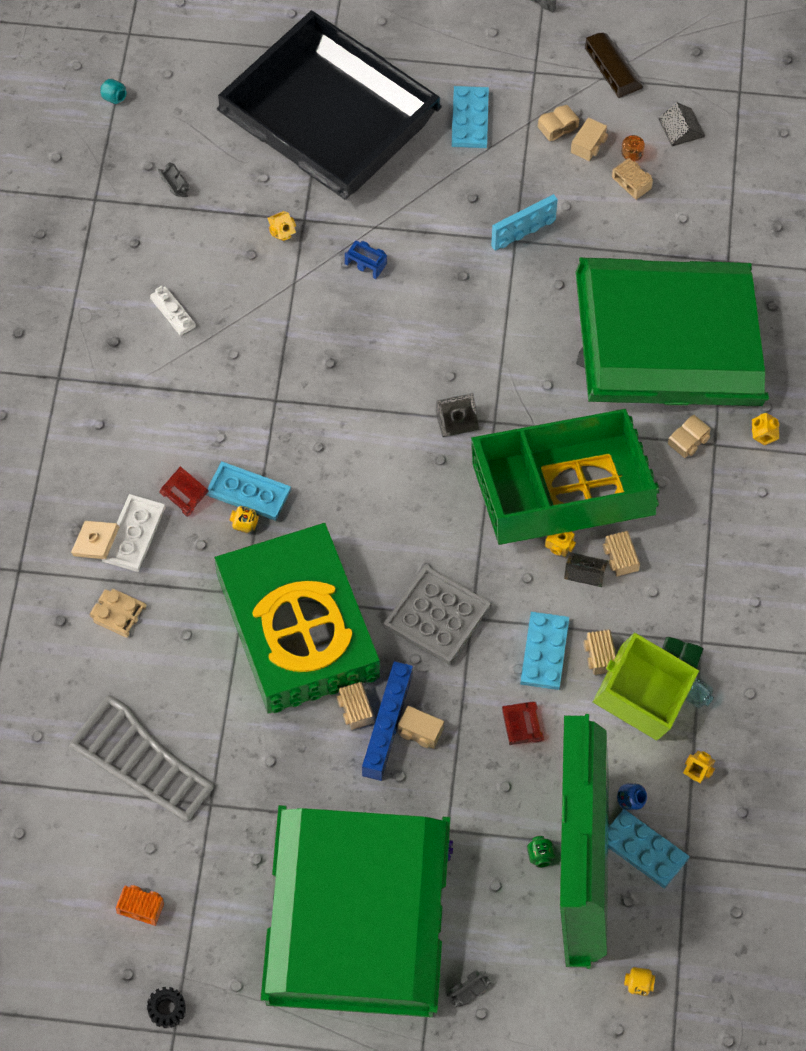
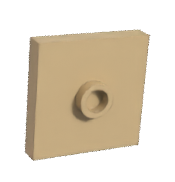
M85 521L71 551L72 555L75 557L106 559L120 527L117 523Z

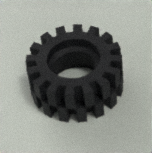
M162 987L163 990L161 991L158 988L155 990V994L151 993V998H148L147 1001L149 1018L158 1027L163 1025V1028H167L170 1025L172 1028L175 1023L178 1025L180 1019L183 1020L184 1013H186L184 998L177 989L174 991L172 987H169V989ZM168 1000L175 1007L173 1012L165 1015L159 1012L158 1007L161 1002Z

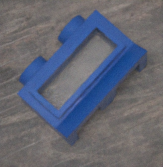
M355 240L348 252H345V265L348 266L354 260L357 262L358 270L364 271L366 267L372 269L374 279L378 278L387 265L386 253L381 249L375 250L371 248L365 241L359 242Z

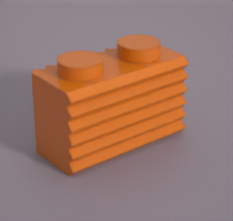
M135 885L130 887L124 886L116 905V912L119 915L156 926L164 907V900L157 892H143L140 887Z

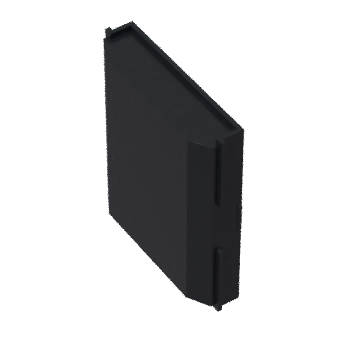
M311 10L218 95L219 106L217 111L261 142H265L298 165L301 170L346 200L425 126L434 111L438 112L442 105H440V97Z

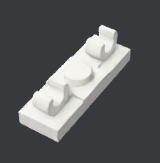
M160 286L150 295V299L180 336L196 327L195 322L166 287Z

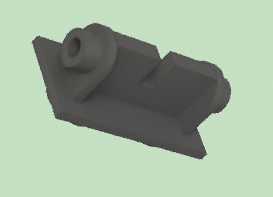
M169 162L166 164L165 170L158 169L162 180L170 187L173 195L188 197L185 192L189 190V184L182 175H179L180 171L175 164Z
M476 970L467 976L468 980L463 984L458 982L450 988L451 992L447 996L455 998L452 1002L456 1007L459 1005L462 1007L473 999L469 992L470 990H473L477 996L489 988L490 980L487 977L483 978L486 971L478 972Z

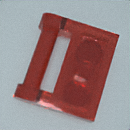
M181 466L159 491L163 497L169 498L177 505L185 516L192 514L197 504L209 492L207 488ZM174 486L190 499L187 504L171 491Z
M536 702L502 706L509 745L528 742L537 743L544 740V734L540 730L536 712L538 709ZM525 711L529 712L533 733L528 734L523 713Z

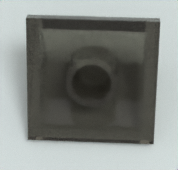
M676 102L659 117V122L671 146L705 137L690 107Z
M473 393L436 401V417L442 437L479 430Z
M571 552L566 562L564 579L602 587L608 560Z

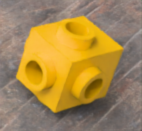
M282 211L268 217L269 231L273 237L284 241L290 239L291 235L296 233V223L288 212Z
M763 413L753 418V439L763 445L780 439L778 419L768 413Z
M570 531L549 535L545 539V547L550 549L555 555L566 557L568 551L572 552L576 545L574 541L575 534Z
M698 750L694 755L690 754L685 762L687 766L683 774L701 783L706 778L712 776L715 770L713 765L716 760L712 759L710 754Z

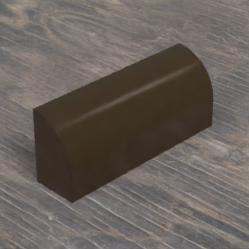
M597 33L586 38L585 50L618 98L643 88L641 82L607 33Z

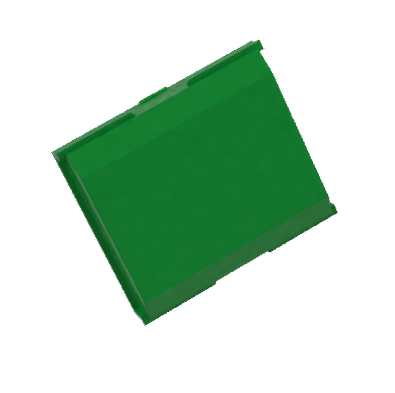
M580 257L575 274L588 402L763 406L765 401L769 400V394L765 392V366L753 274L751 272L752 264Z
M585 714V716L564 715L560 914L566 967H587V969H591V962H596L607 955L609 834L607 730L596 722L589 721V714Z
M278 805L272 875L276 878L272 922L266 934L261 1001H265L266 1006L433 1018V1013L438 1011L442 941L438 937L441 932L443 906L441 905L442 889L446 887L451 817L442 816V820L424 816L307 808L287 809V806Z

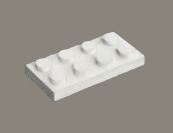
M129 494L117 521L120 528L107 558L102 559V562L139 572L164 513L165 504Z

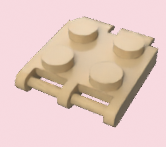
M113 588L111 591L105 589L98 599L100 604L96 603L89 615L93 618L95 624L127 638L130 634L129 630L134 623H137V617L147 605ZM137 607H139L138 610H137V612H136L135 615L133 616L134 611L136 610ZM128 621H130V623H129V625L127 626L126 630H124L126 624L128 623Z

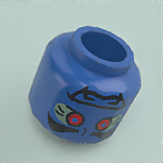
M627 783L619 788L617 800L623 809L638 810L644 807L647 801V793L642 785Z

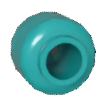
M112 78L107 79L100 88L101 97L113 104H119L124 101L127 95L125 85Z

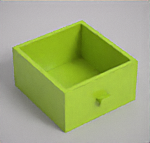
M634 632L621 645L614 661H609L606 667L608 672L592 703L657 741L671 729L699 670Z

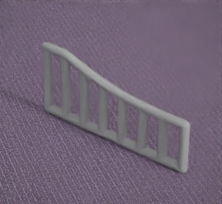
M107 696L69 743L70 748L184 821L191 819L214 789L212 782L197 774L166 751L142 726L131 710L112 696ZM110 705L119 710L89 749L79 744ZM126 716L132 726L106 759H102L96 755V752ZM138 732L144 741L123 768L119 770L112 763L135 733ZM149 746H151L158 754L138 780L127 775ZM163 759H165L173 766L152 791L144 786V784ZM181 771L188 778L171 800L168 801L160 796V794L177 772ZM197 782L204 789L185 812L176 805L192 784Z

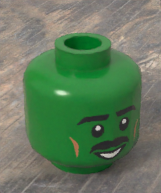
M536 836L527 845L531 864L536 865L538 868L547 867L552 864V861L555 859V852L550 839H546L544 836Z

